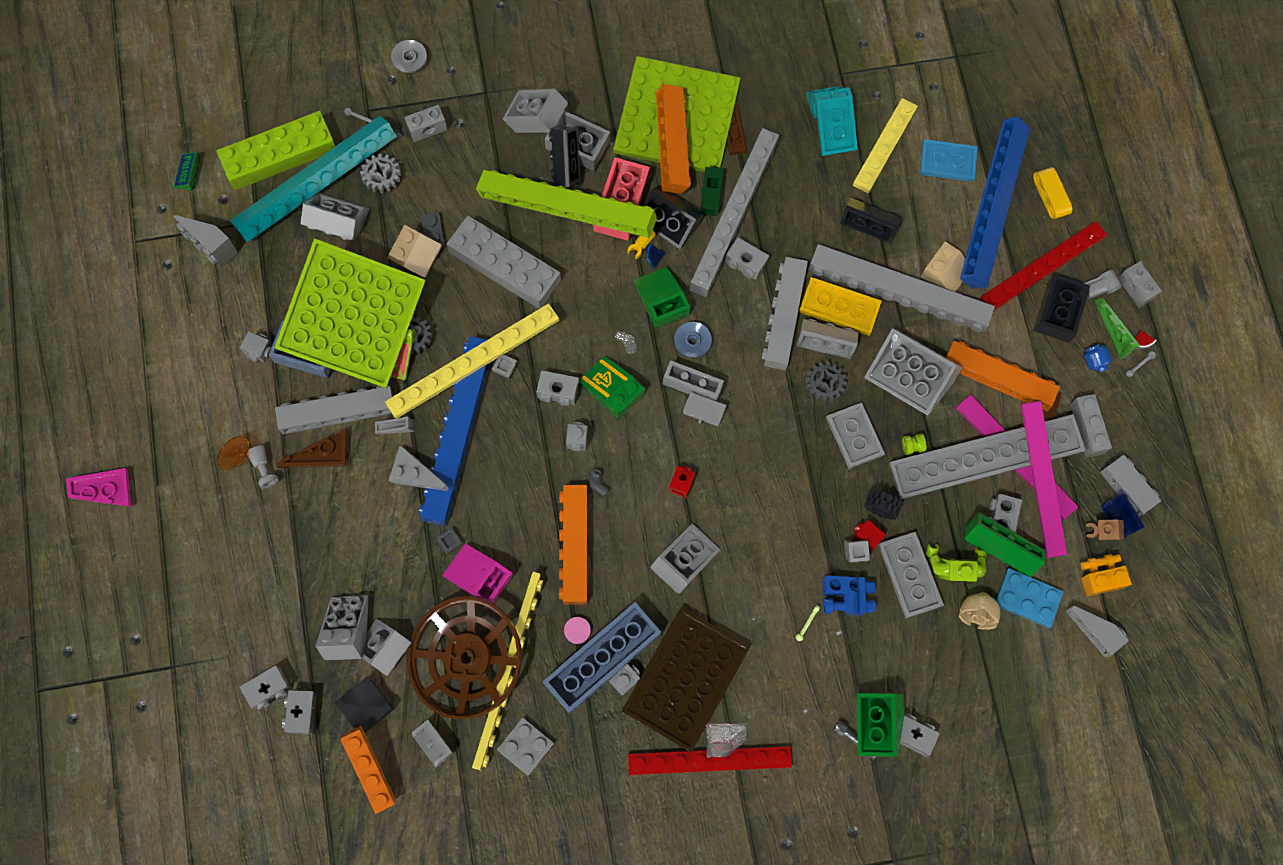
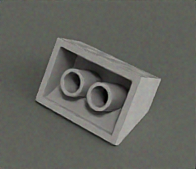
M318 192L303 203L301 224L309 229L324 231L328 235L340 236L344 240H354L362 230L369 213V208Z
M803 319L796 346L851 359L858 344V332L851 328H838L830 323L821 324L813 319Z

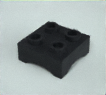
M369 677L363 679L351 691L334 702L352 727L355 728L361 725L364 733L394 710Z

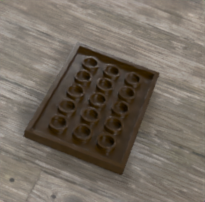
M681 607L621 712L692 753L750 646Z

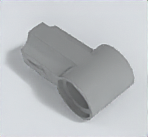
M1109 270L1098 278L1084 283L1090 285L1087 299L1103 293L1110 294L1122 287L1114 270Z

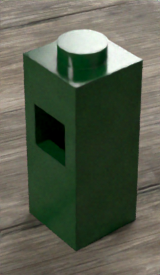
M716 166L705 167L700 212L709 216H718L723 169Z

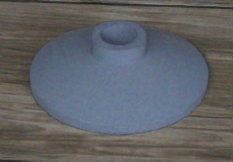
M687 322L681 325L674 336L676 349L682 355L689 358L703 356L710 349L712 342L711 333L708 328L698 322ZM695 340L696 343L692 345L689 343V341Z

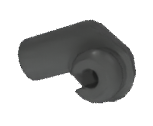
M593 469L588 476L589 487L602 497H605L609 489L601 484V472L598 469Z

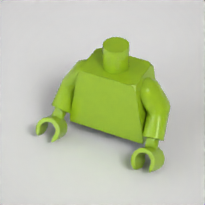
M928 544L926 555L930 557L933 571L938 575L937 578L951 581L977 582V577L985 576L987 553L984 550L977 549V546L975 547L974 556L976 560L940 558L938 556L939 545L935 544V548H932Z

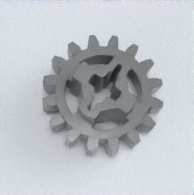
M380 153L378 158L372 155L371 161L366 159L367 165H362L363 171H360V174L367 189L372 187L373 192L379 189L383 193L384 189L390 192L389 187L391 186L396 188L395 182H400L399 176H401V171L395 158L390 159L389 155L383 158Z

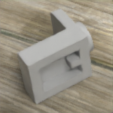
M625 664L609 682L623 696L638 683L640 672L633 664L631 666Z

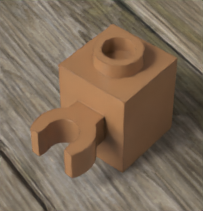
M1098 520V525L1095 523L1086 524V527L1094 528L1093 534H1087L1089 538H1095L1099 535V540H1124L1123 520Z

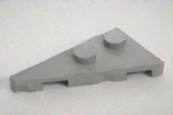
M399 446L389 477L391 483L448 491L449 487L441 479L434 475L416 457L411 455L407 449Z

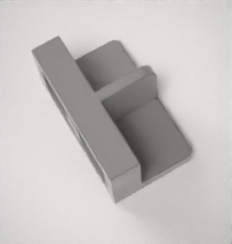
M690 392L683 414L699 419L698 423L700 424L704 421L719 426L726 405Z

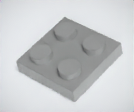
M522 718L497 751L529 776L554 743Z

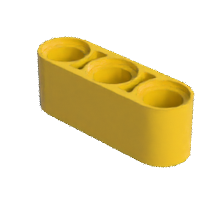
M1050 167L1035 172L1033 174L1034 183L1049 216L1052 219H1057L1071 214V202L1056 170Z

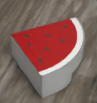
M1142 330L1135 337L1139 343L1136 349L1150 348L1156 342L1155 339Z

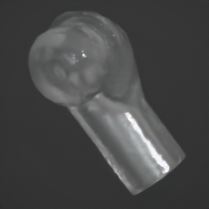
M618 330L615 339L624 342L627 353H635L637 351L635 338Z

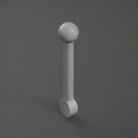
M350 108L344 110L347 116L352 115L369 123L373 121L352 112Z
M1150 351L1145 359L1131 370H1127L1126 376H1133V373L1149 359H1154L1156 357L1155 352Z

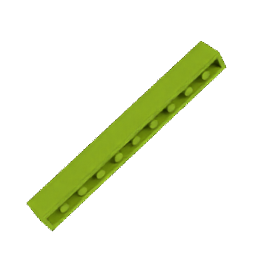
M483 170L476 187L481 198L650 238L657 220L654 209L649 206L641 207L631 202H620L614 198H602L597 194H585L580 190L572 191L563 186L555 187L546 182L538 183L529 178L521 179L512 174H500L495 170Z

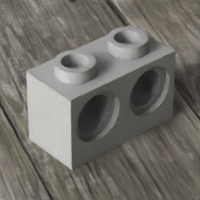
M998 494L990 502L989 510L992 511L991 516L988 518L995 522H1001L1005 528L1015 533L1022 500ZM1001 504H1005L1008 507V511L1002 510Z

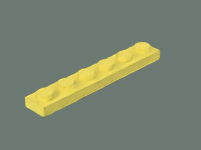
M903 98L901 99L852 186L869 194L918 107L917 105Z

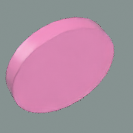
M574 617L565 624L564 634L571 643L581 644L590 636V625L584 618Z

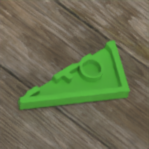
M1103 298L1095 300V304L1119 359L1128 357L1139 346V343Z

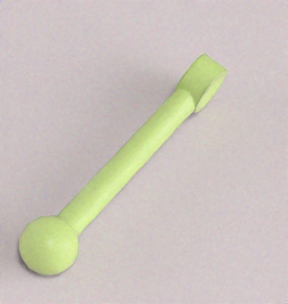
M819 605L815 606L803 629L796 635L797 641L803 640L805 631L820 608Z

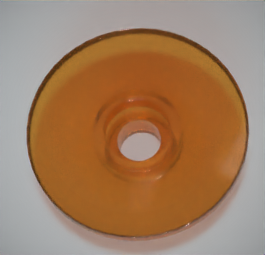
M234 437L223 445L217 456V466L219 469L231 471L243 462L249 449L248 441L244 437Z

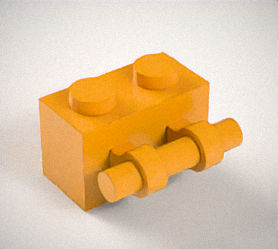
M1119 554L1104 555L1103 558H1090L1085 562H1081V569H1089L1090 574L1081 578L1086 597L1124 589L1132 585L1126 566L1115 568L1114 564L1121 562ZM1106 565L1107 570L1098 571L1099 566Z

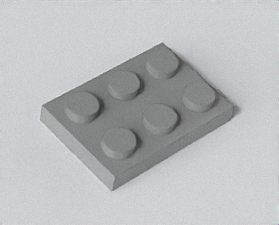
M862 403L826 416V420L848 469L885 455Z

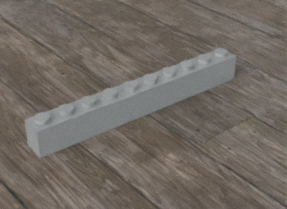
M762 128L694 274L690 291L707 298L777 146L779 134Z
M819 244L809 267V271L817 276L823 275L834 282H842L851 288L862 289L868 294L882 296L885 300L899 302L902 306L916 308L921 313H930L939 319L953 321L956 325L970 327L975 332H984L987 329L995 307Z

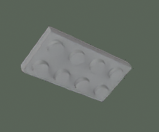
M916 532L878 544L905 619L944 606Z

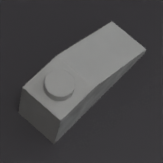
M1076 606L1066 610V613L1105 658L1113 655L1129 641L1124 630L1111 622Z

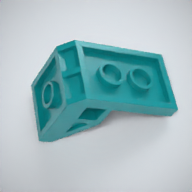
M835 86L806 91V98L813 118H816L818 123L821 155L825 156L858 150L853 99L850 88Z

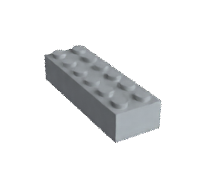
M470 216L465 218L446 244L451 255L538 309L544 306L561 282L559 271Z

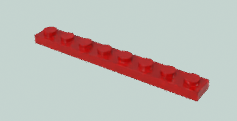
M1096 221L981 296V302L995 306L994 312L1104 239L1107 234Z
M790 747L692 751V753L684 751L628 754L629 775L792 767Z

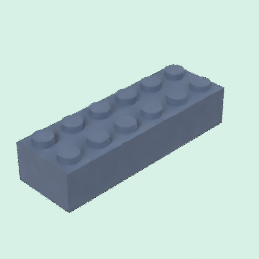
M634 602L543 681V684L570 715L615 676L625 664L630 663L661 636V631Z

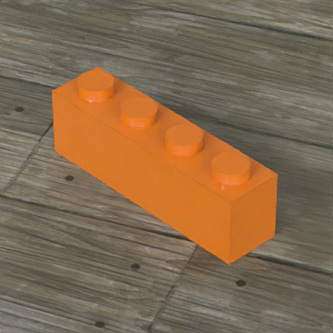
M357 726L343 733L340 740L375 814L395 805L393 792L362 726Z

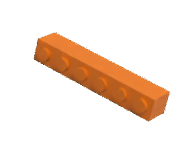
M663 84L656 91L662 191L682 194L691 184L689 177L690 162L688 161L689 147L687 144L685 96L683 87Z
M953 341L946 356L949 360L962 366L959 374L1025 403L1041 401L1043 410L1047 412L1052 407L1060 389V386L1051 380L1039 378L1035 373L1025 372L1016 365H1009L998 357L988 356L982 350H974L960 341Z
M563 485V491H560V503H563V510H560L559 513L560 522H563V529H559V541H563V548L559 549V560H563V568H559V580H563V587H559V599H563V605H587V485Z

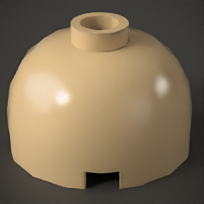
M987 593L972 594L962 602L959 618L969 626H971V622L978 624V629H993L997 627V623L999 624L1000 607L997 601Z

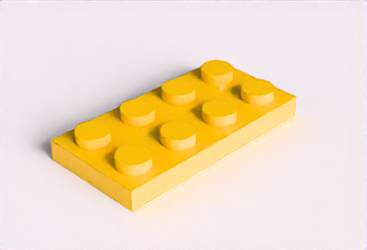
M811 277L799 313L844 328H851L856 332L870 336L882 301Z

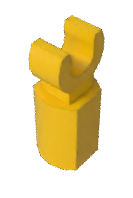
M652 230L650 238L639 236L635 244L628 247V254L636 250L638 253H636L635 258L639 259L642 249L644 250L655 237V232Z

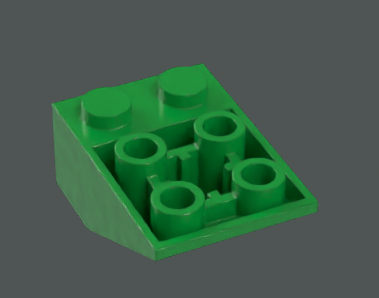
M667 266L633 280L655 329L689 315V303Z

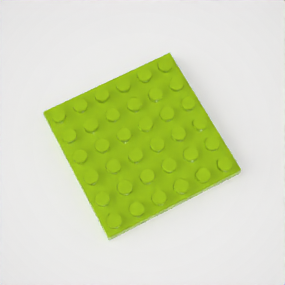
M637 56L613 153L660 163L656 91L663 84L683 87L687 144L689 147V169L705 172V167L716 166L720 168L740 77Z
M314 238L274 348L386 388L425 280Z

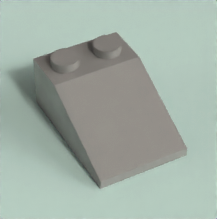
M691 524L656 559L650 568L675 592L680 594L716 556L720 549L695 525Z

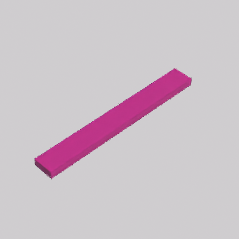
M972 395L968 396L956 407L983 437L1006 432ZM1031 466L1015 470L1035 491ZM1055 483L1061 519L1064 520L1078 506Z
M1042 402L1021 404L1046 558L1067 555Z

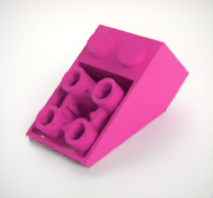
M466 543L442 575L472 597L484 599L493 604L513 578L512 572Z

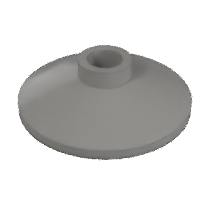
M405 40L393 48L391 60L398 70L411 73L418 71L425 65L427 52L421 43L414 40Z

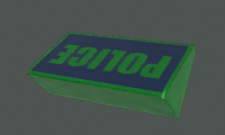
M196 152L181 154L174 183L175 189L193 190L200 157Z

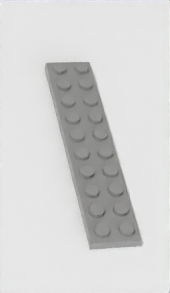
M1074 414L1045 422L1051 460L1086 451ZM1024 427L889 463L900 500L1031 466Z

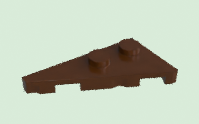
M342 429L339 433L329 438L326 437L319 443H313L301 449V452L291 457L283 458L280 462H277V468L346 467L347 430Z

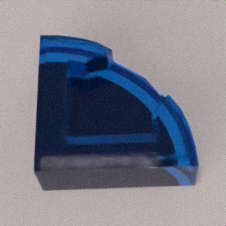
M649 244L646 258L648 264L655 270L665 256V253Z

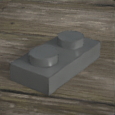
M439 212L421 215L424 235L442 244L441 249H445Z

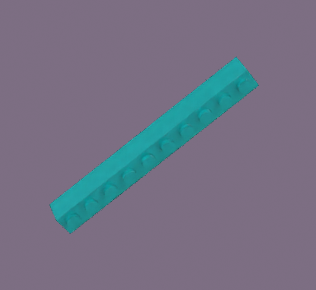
M378 116L230 220L239 234L249 242L396 138V134L390 124L381 116Z

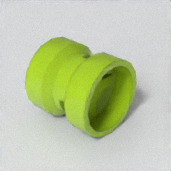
M922 433L916 434L914 437L909 435L902 437L905 455H911L914 452H926V440Z

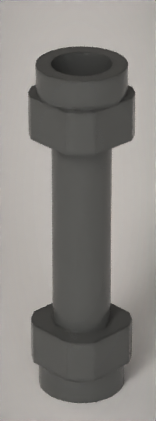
M839 721L833 731L840 737L845 736L858 746L857 735L848 729V725ZM868 756L873 760L876 758V756Z

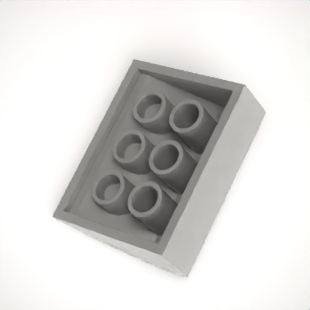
M892 328L864 378L929 416L954 383L962 366L899 330Z

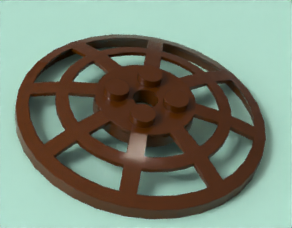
M469 596L447 599L434 606L421 618L411 636V644L407 652L409 678L418 697L435 713L452 719L481 717L499 707L508 698L516 685L522 664L520 638L510 618L502 609L489 601ZM467 603L466 616L456 617L446 623L438 615L441 611L451 606ZM475 604L492 609L503 619L494 626L488 620L476 616ZM433 620L440 629L433 637L429 651L417 650L423 631L428 623ZM467 622V633L456 635L451 629L454 625ZM476 622L491 630L484 639L475 635ZM507 625L515 639L517 658L507 657L506 644L501 635V632ZM445 634L450 640L445 652L436 651L440 639ZM496 638L500 645L501 656H491L489 645ZM469 652L472 657L471 661L468 664L465 663L463 659L465 653ZM416 658L428 659L429 671L434 683L425 690L418 676ZM435 659L444 660L447 672L441 677L438 676ZM491 664H498L500 669L494 681L491 682L486 673ZM506 665L516 666L511 684L506 692L500 696L495 687L501 681ZM452 678L462 682L460 694L450 690L445 684ZM480 679L485 689L475 694H469L470 682ZM440 689L447 696L459 700L456 712L441 707L429 696ZM487 694L494 701V704L481 711L464 713L467 701L482 698Z

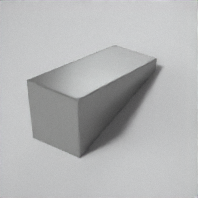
M409 417L375 422V434L415 432V421Z

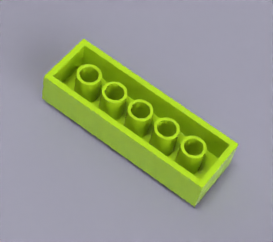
M317 111L216 151L226 176L235 191L318 159L333 149L335 144L321 112Z

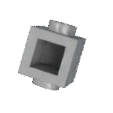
M249 331L240 346L241 351L247 355V358L254 362L258 360L265 362L270 357L269 353L272 348V344L267 336L263 334L256 335Z
M580 422L568 424L567 449L572 451L586 450L588 432L586 425Z

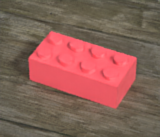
M614 158L602 198H614L620 202H631L640 206L649 179L650 167ZM593 225V231L629 241L631 233Z

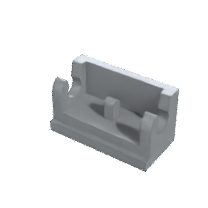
M426 720L412 732L413 738L435 767H438L454 754L429 720Z

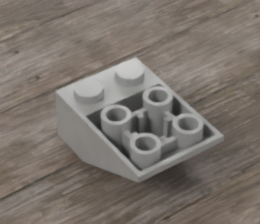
M178 215L174 216L177 221L176 226L181 231V234L188 241L191 240L194 243L193 245L201 253L203 252L213 265L217 263L222 268L238 253L230 239L217 226Z
M368 595L330 598L315 646L324 660L362 659L367 642Z

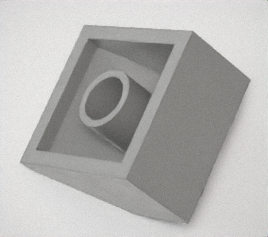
M376 619L367 631V642L362 659L387 676L394 669L400 657L407 651L411 642L394 629Z

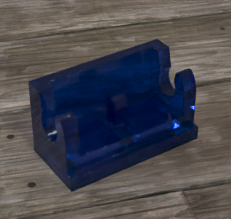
M1124 493L1100 506L1108 520H1123L1124 538L1144 528L1143 523Z

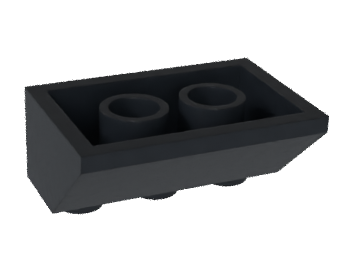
M578 126L552 127L549 132V140L552 142L550 159L553 161L551 177L554 179V184L570 187L580 182Z
M661 185L650 190L643 206H649L654 209L657 220L653 231L678 249L685 245L704 216L702 212L675 194L662 191Z
M850 198L840 224L891 244L899 227L901 217H898L895 213L883 211L877 206L865 204L860 199Z

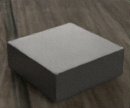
M450 528L436 538L447 555L463 545V542L453 528Z

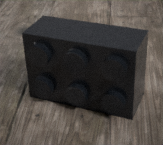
M1054 274L1047 283L1033 331L1069 343L1077 334L1090 285Z

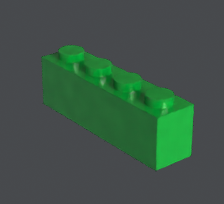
M979 512L965 527V540L981 548L987 554L1000 559L1003 563L1016 568L1022 574L1032 577L1045 563L1044 549Z

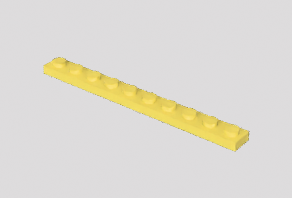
M548 303L385 401L387 407L395 419L401 417L557 323L559 318Z
M536 572L532 573L515 627L522 649L526 641V637H523L525 629L529 630L532 618H529L530 612L535 610L538 599H535L537 591H541L544 581L541 580V574ZM513 636L507 657L517 658L516 643ZM506 665L504 675L496 689L500 696L506 692L507 687L511 684L513 679L511 674L516 666ZM507 699L488 714L472 766L473 769L482 771L483 767H487L490 755H487L489 747L494 745L496 735H493L494 729L500 725L502 715H499L501 707L505 708Z

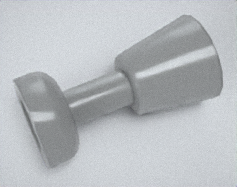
M255 446L246 451L245 454L253 466L258 468L262 477L258 482L260 488L264 489L275 485L279 480L275 474H269L264 446Z

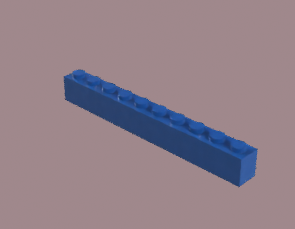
M1020 117L1004 119L960 276V279L972 289L987 288L1030 131V127Z
M470 336L469 341L464 344L463 353H467L487 340ZM489 364L454 384V388H456L454 395L451 394L449 400L451 408L449 413L446 412L444 418L445 430H442L439 436L440 448L436 449L434 460H436L435 467L430 469L449 488L448 491L425 488L424 496L426 500L424 504H421L419 515H421L424 522L442 526L447 524Z

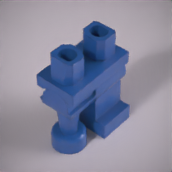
M825 576L822 579V596H843V601L833 602L832 598H824V614H831L833 610L845 611L847 615L856 616L875 612V600H866V594L875 593V582L865 581L864 577Z

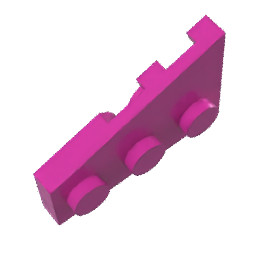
M126 468L66 478L67 495L70 499L131 507L128 470Z

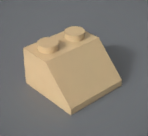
M404 225L387 258L422 277H426L442 244Z
M945 241L923 271L921 278L930 284L956 292L963 282L960 276L965 257L961 251Z

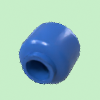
M1098 343L1085 349L1086 352L1083 357L1089 370L1102 372L1109 368L1108 364L1112 362V357L1105 345Z

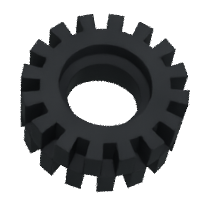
M872 490L869 492L864 506L868 511H872L873 514H877L879 517L882 516L885 519L896 520L903 503L898 498L892 497L893 495L891 494L888 495L886 492L881 493L878 490Z

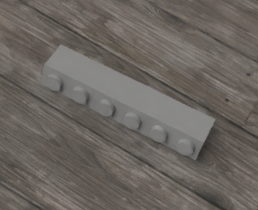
M786 257L784 263H780L778 273L782 274L781 280L777 279L775 287L778 295L777 297L774 296L772 308H775L774 314L770 313L768 322L771 325V330L767 331L765 342H768L767 349L763 348L761 359L765 360L764 366L786 371L808 261Z
M377 386L376 389L371 390L359 389L355 393L342 392L338 396L333 397L321 396L317 400L305 399L296 404H281L280 407H275L278 430L283 435L392 414L385 401L393 397V391L390 386L386 388Z

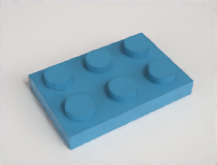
M924 139L922 142L920 175L974 182L978 146Z
M1008 568L995 600L1000 608L1044 627L1051 628L1064 591Z

